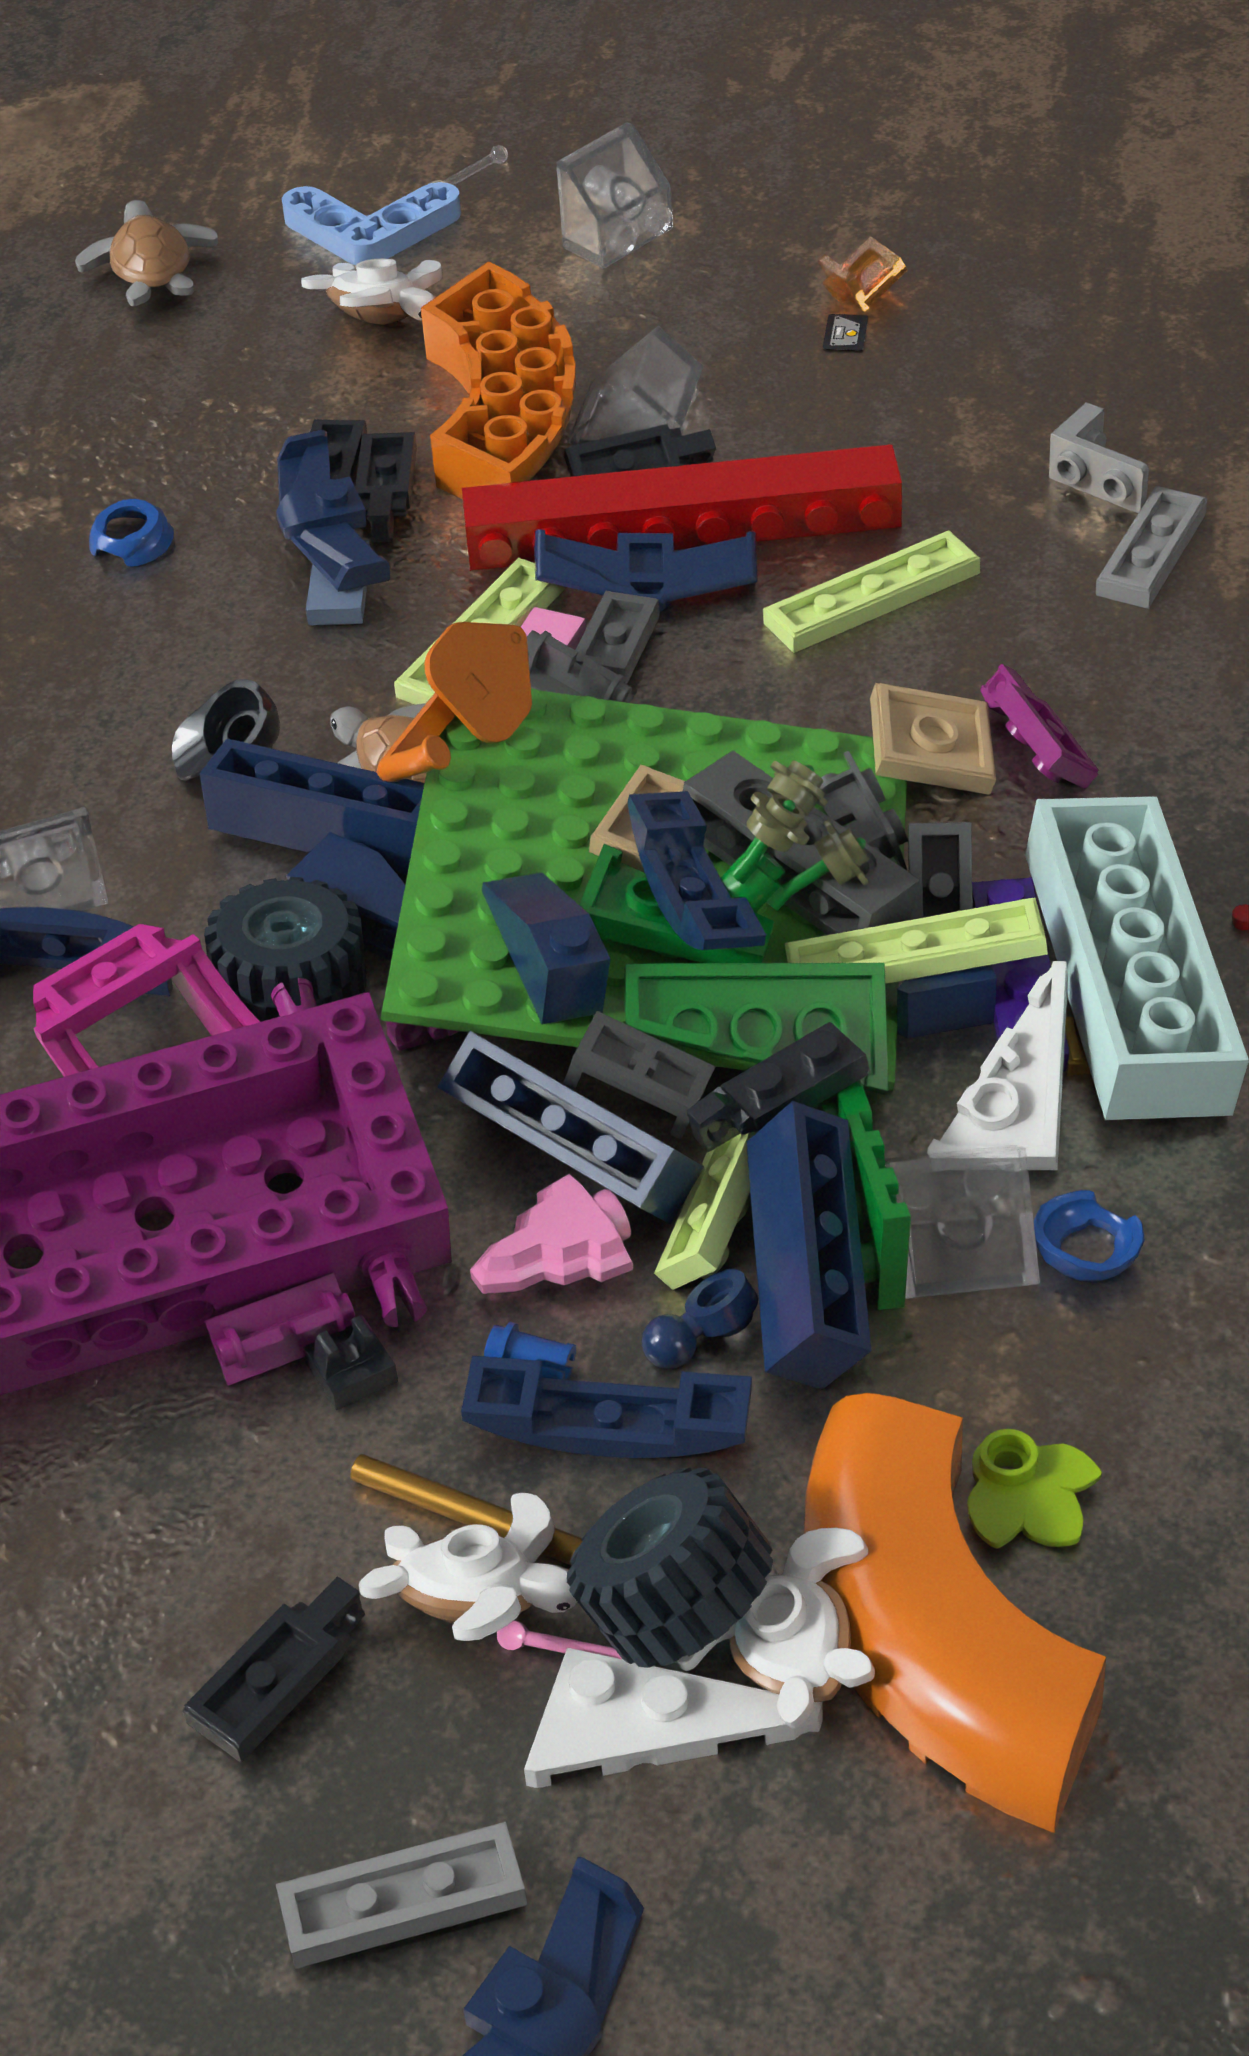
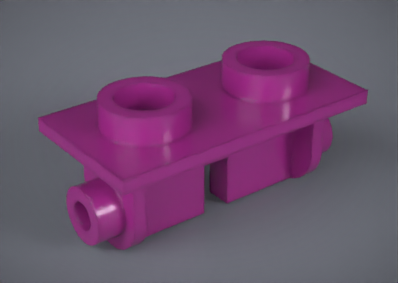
M331 1273L204 1321L226 1383L229 1386L305 1357L304 1346L315 1342L316 1337L326 1330L329 1335L345 1330L346 1327L352 1325L351 1320L355 1318V1313L346 1293L341 1294L335 1274Z

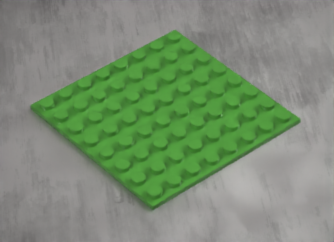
M531 688L532 707L529 714L515 732L504 741L485 743L477 739L455 715L439 736L445 741L450 750V764L443 770L433 769L426 773L381 1020L578 1047L594 1015L541 1024L482 893L483 882L543 873L577 904H580L599 857L589 852L591 836L640 765L687 781L733 750L772 778L775 776V771L770 767L773 761H777L788 768L793 760L804 766L811 765L814 768V772L822 777L829 773L838 775L849 770L843 754L849 751L860 772L871 768L885 797V801L879 803V806L883 813L893 808L904 830L907 780L876 775L873 737L833 732L826 729L790 726L763 720H747L713 715L706 712L697 713L655 707L649 704L604 700L592 696L540 691ZM816 804V805L814 806L815 808H817L818 810H820L822 813H824V814L826 815V813H825V811L823 810L822 806H820V805H818V804ZM853 820V821H851V822H849V823L843 825V827L846 826V825H848V824H850V823H852V822H855V820ZM904 844L899 847L904 858ZM704 847L721 878L731 866ZM894 857L890 858L891 861L897 864ZM765 903L757 911L758 914L774 921L770 943L763 963H788L785 943L826 936L824 932L786 905H783L776 911L768 903ZM603 942L610 957L603 1014L625 1024V964L701 962L681 957L669 958L655 951L624 943ZM899 981L885 984L888 1090L893 1091L895 1084L897 988L899 987ZM665 1042L717 1067L748 1070L756 1065L755 1063Z

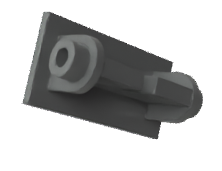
M532 630L527 636L531 688L576 696H592L597 699L630 703L633 700L634 696L630 694L632 687L624 683L625 676L619 673L617 675L590 658H587L581 666L575 662L578 651L553 638L552 634L547 631L539 634Z
M844 752L849 770L838 775L829 773L821 777L824 782L820 789L825 793L824 798L828 801L827 805L822 807L828 817L841 826L855 820V822L844 826V828H850L857 837L863 838L868 845L887 858L894 857L897 864L907 870L899 846L908 842V837L898 815L893 808L883 813L879 803L885 801V797L871 768L860 772L850 752Z

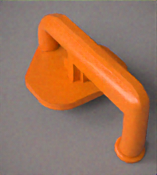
M457 622L446 628L430 648L425 659L426 678L435 693L380 760L376 771L380 779L387 782H396L433 769L443 770L449 766L451 760L450 750L445 741L439 736L455 715L477 739L485 743L504 741L515 732L532 707L527 637L520 626Z

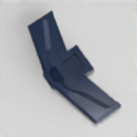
M318 430L288 437L277 457L279 506L276 510V517L284 537L287 540H291L338 592L389 581L390 565L387 560L382 556H378L354 530L366 526V509L351 477L336 480L330 479L327 432Z
M537 529L535 531V581L547 582L598 595H604L605 591L656 598L659 599V611L665 610L673 600L758 582L755 532H747L746 536L674 552L672 533H618L617 551L546 535L545 530Z
M577 1857L572 1869V1876L538 1962L509 1946L464 2007L466 2025L483 2034L484 2037L462 2056L590 2055L602 2037L601 2024L644 1911L643 1905L626 1881L583 1857Z

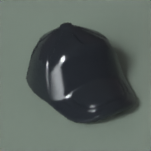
M237 679L218 690L180 724L172 740V758L176 773L181 780L187 781L200 776V772L226 739L272 749L279 736L280 720L277 707L266 691L255 681Z

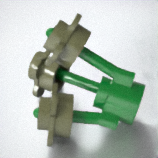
M793 760L787 768L781 763L773 761L770 767L775 771V776L766 788L773 796L770 798L761 792H755L751 797L756 808L747 820L746 825L755 838L747 850L721 877L727 891L734 898L746 897L754 913H757L765 903H768L774 910L778 911L792 895L829 871L840 885H843L855 876L859 878L864 886L868 884L869 880L861 868L862 864L870 860L864 849L866 841L861 837L857 838L850 828L839 834L829 819L823 822L829 834L814 843L822 860L783 885L779 882L785 870L766 850L768 847H771L777 851L788 852L794 842L799 845H806L809 836L804 832V828L807 826L804 817L810 814L816 804L825 807L828 801L824 798L825 793L820 789L824 781L814 772V768L811 765L804 766Z

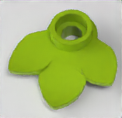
M1016 1429L994 1431L985 1437L973 1454L972 1473L977 1484L972 1489L967 1500L969 1519L980 1538L994 1548L1004 1546L1020 1531L1030 1540L1049 1547L1077 1544L1081 1539L1083 1531V1515L1075 1493L1084 1491L1097 1483L1102 1477V1472L1089 1456L1071 1445L1061 1443L1037 1446L1034 1440L1022 1431ZM1011 1466L1016 1469L1008 1470L1000 1467Z

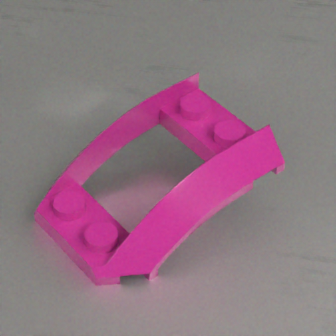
M144 924L134 926L33 985V1004L36 1011V1027H34L36 1037L64 1077L98 1067L76 1037L77 1033L170 978L211 1036L259 1023L260 1021L239 999L203 951L200 939L194 934L183 940L167 938L164 928Z

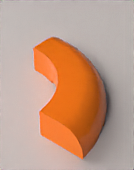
M488 261L421 307L427 360L439 365L452 374L469 394V398H463L449 419L430 434L436 487L462 500L463 487L531 481L561 441L570 419L576 387V363L571 337L565 325H560L554 317L552 305L548 301L540 302L531 294V287L528 283L513 273Z
M862 1393L845 1396L832 1406L814 1454L806 1490L804 1534L820 1528L848 1529L858 1534L868 1547V1555L856 1563L831 1570L821 1579L822 1582L830 1585L840 1595L846 1607L851 1629L850 1649L861 1651L868 1656L875 1669V1676L871 1681L854 1686V1688L878 1718L884 1716L894 1728L909 1740V1750L926 1764L930 1759L959 1780L966 1783V1792L1007 1815L1055 1833L1102 1710L1106 1656L1079 1647L1050 1632L1026 1616L989 1580L973 1557L961 1533L953 1504L954 1491L962 1471L963 1417L886 1395Z

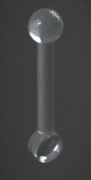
M494 146L490 151V155L443 181L435 180L430 183L444 182L456 185L493 163H504L508 159V151L504 146Z

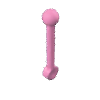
M517 1620L512 1621L497 1631L499 1644L507 1650H519L526 1645L565 1653L567 1648L622 1659L613 1647L528 1631L527 1627Z

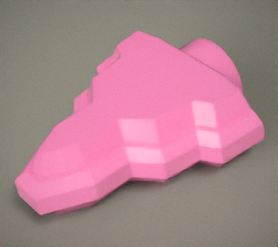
M568 1174L537 1192V1204L517 1216L513 1234L489 1246L470 1269L471 1279L483 1294L517 1292L542 1280L567 1285L591 1277L603 1282L633 1270V1263L622 1242L631 1236L627 1215L617 1197L609 1189L605 1188L590 1195L581 1183Z

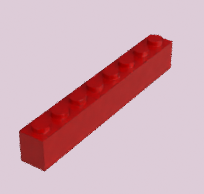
M893 444L462 488L470 571L510 567L518 558L535 563L534 540L537 529L545 530L546 535L617 551L618 533H672L674 550H680L745 537L747 532H755L756 542L902 527V481Z

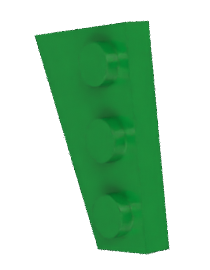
M604 843L579 904L589 913L603 942L624 943L655 951L665 957H681L701 963L764 962L772 935L773 920L755 913L766 933L764 946L714 950L695 949L685 943L675 933L664 917L652 893L645 873L622 863L623 852Z

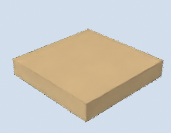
M875 683L870 697L876 775L991 794L996 782L987 702Z

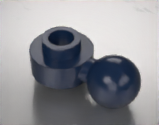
M727 1269L711 1275L697 1285L690 1293L685 1303L686 1312L683 1315L664 1314L648 1323L643 1331L641 1340L646 1358L653 1365L662 1369H675L685 1365L694 1355L699 1336L729 1337L745 1329L751 1322L753 1312L758 1305V1294L740 1270Z

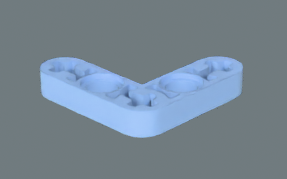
M444 182L425 185L368 216L315 187H296L287 191L281 198L285 224L289 228L353 265L370 259H388L451 225L461 216L459 190L456 186Z

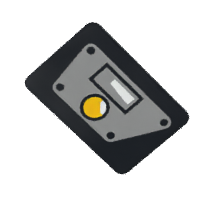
M829 314L823 349L862 350L868 316Z

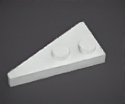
M1053 961L1050 970L1039 977L1028 994L1029 1005L1013 1029L1008 1027L1005 1029L980 1067L979 1079L967 1087L957 1102L958 1114L940 1141L933 1139L929 1145L927 1158L930 1170H1058L1068 988L1066 961Z
M567 1648L524 1768L526 1786L534 1788L551 1786L550 1775L601 1766L602 1774L605 1776L626 1772L635 1765L642 1763H652L658 1766L718 1754V1743L764 1735L766 1745L795 1740L801 1734L820 1731L823 1720L822 1702H814L813 1713L800 1727L794 1729L787 1726L781 1719L777 1707L779 1695L770 1691L655 1666L650 1668L638 1667L636 1663L629 1664L623 1659Z

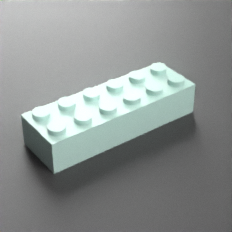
M1157 796L1037 799L1025 856L1057 961H1066L1067 995L1105 1120L1233 1116L1249 1059Z

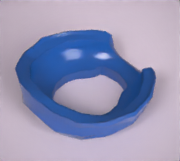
M121 500L108 506L96 516L90 530L89 549L93 556H96L103 550L123 558L127 566H141L156 560L167 552L174 539V528L167 521L161 508L145 500ZM141 518L147 520L140 530L127 535L124 539L111 538L106 535L107 524L112 519Z
M1090 1190L1073 1191L1055 1196L1040 1206L1033 1221V1237L1045 1262L1063 1275L1083 1282L1097 1283L1119 1275L1134 1263L1145 1241L1143 1224L1136 1215L1126 1219L1103 1208L1097 1202L1094 1192ZM1093 1225L1105 1229L1115 1236L1114 1252L1103 1263L1085 1261L1062 1251L1061 1244L1063 1240L1071 1233Z

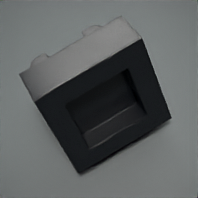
M363 1316L352 1318V1325L346 1327L343 1331L330 1335L327 1330L320 1333L316 1337L315 1342L303 1347L307 1366L336 1411L398 1382L395 1363Z

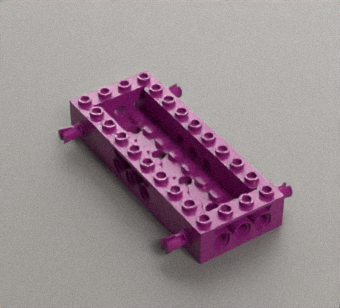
M298 978L301 1005H295L283 983L278 984L271 993L273 1004L277 1007L280 1017L0 1094V1396L207 1335L209 1332L204 1320L331 1273L335 1274L341 1294L374 1286L382 1309V1317L387 1326L398 1327L395 1296L401 1297L414 1322L424 1316L427 1307L425 1301L421 1298L413 1274L452 1262L449 1211L369 992L317 1006L311 982L304 978ZM283 1173L295 1174L303 1180L298 1189L287 1194L273 1192L267 1185L273 1177ZM164 1210L174 1216L171 1224L159 1231H148L138 1225L140 1219L150 1211ZM33 1247L43 1252L41 1260L33 1267L16 1269L7 1264L10 1256L21 1248Z

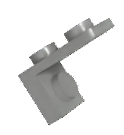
M1086 402L1051 433L1049 478L1139 513L1147 500L1149 467L1144 462L1105 448L1107 438L1106 434L1103 433L1104 409Z

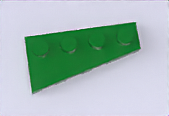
M885 963L625 964V1024L660 1041L758 1064L805 1035L831 1022L866 1054L870 1071L867 1072V1076L860 1079L864 1090L884 1095L888 1092Z
M858 1080L819 1103L818 1110L848 1120L865 1284L871 1283L878 1310L905 1307L911 1215L906 1202L897 1203L896 1195H899V1182L893 1167L886 1168L885 1145L880 1131H873L872 1110L861 1080Z

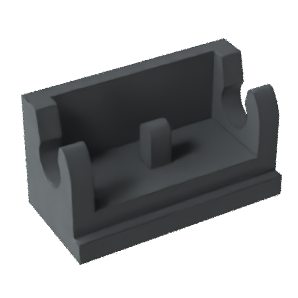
M597 1011L574 1053L563 1085L575 1090L582 1072L677 1116L670 1135L681 1140L689 1124L686 1110L700 1101L716 1066Z

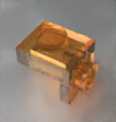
M871 236L841 265L826 254L818 260L820 267L827 276L823 281L827 291L841 304L849 300L864 312L908 271L899 256Z

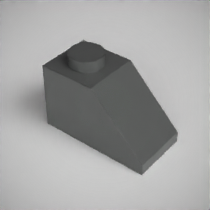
M971 822L908 824V872L919 879L910 920L973 909Z

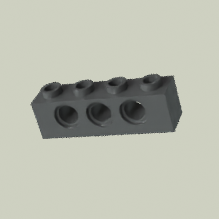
M733 750L685 781L683 785V791L689 792L707 825L703 847L730 866L747 850L755 838L746 825L747 820L756 808V805L751 800L752 795L755 792H761L770 798L773 796L766 789L773 778ZM814 807L810 814L804 817L807 822L804 832L809 836L806 845H799L794 842L788 852L777 851L771 847H768L766 850L785 870L779 882L783 885L822 860L814 843L829 834L823 824L825 820L829 819L839 834L847 829ZM866 843L864 849L870 860L862 864L861 868L869 880L868 884L864 886L859 878L855 876L848 882L840 885L829 871L792 895L784 905L826 935L908 921L911 917L919 879Z

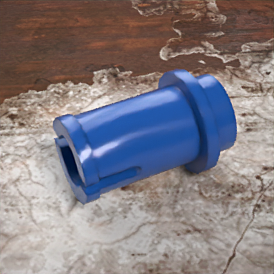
M509 1322L506 1327L493 1326L486 1342L484 1356L542 1361L543 1378L569 1380L573 1367L568 1366L567 1363L568 1360H575L576 1345L564 1344L520 1332L517 1323Z

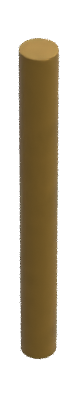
M360 1454L353 1463L351 1469L352 1481L466 1525L479 1524L489 1526L496 1530L498 1535L503 1538L506 1537L510 1530L513 1515L512 1511L364 1454ZM555 1528L551 1542L541 1554L571 1565L572 1555L583 1542L582 1538Z

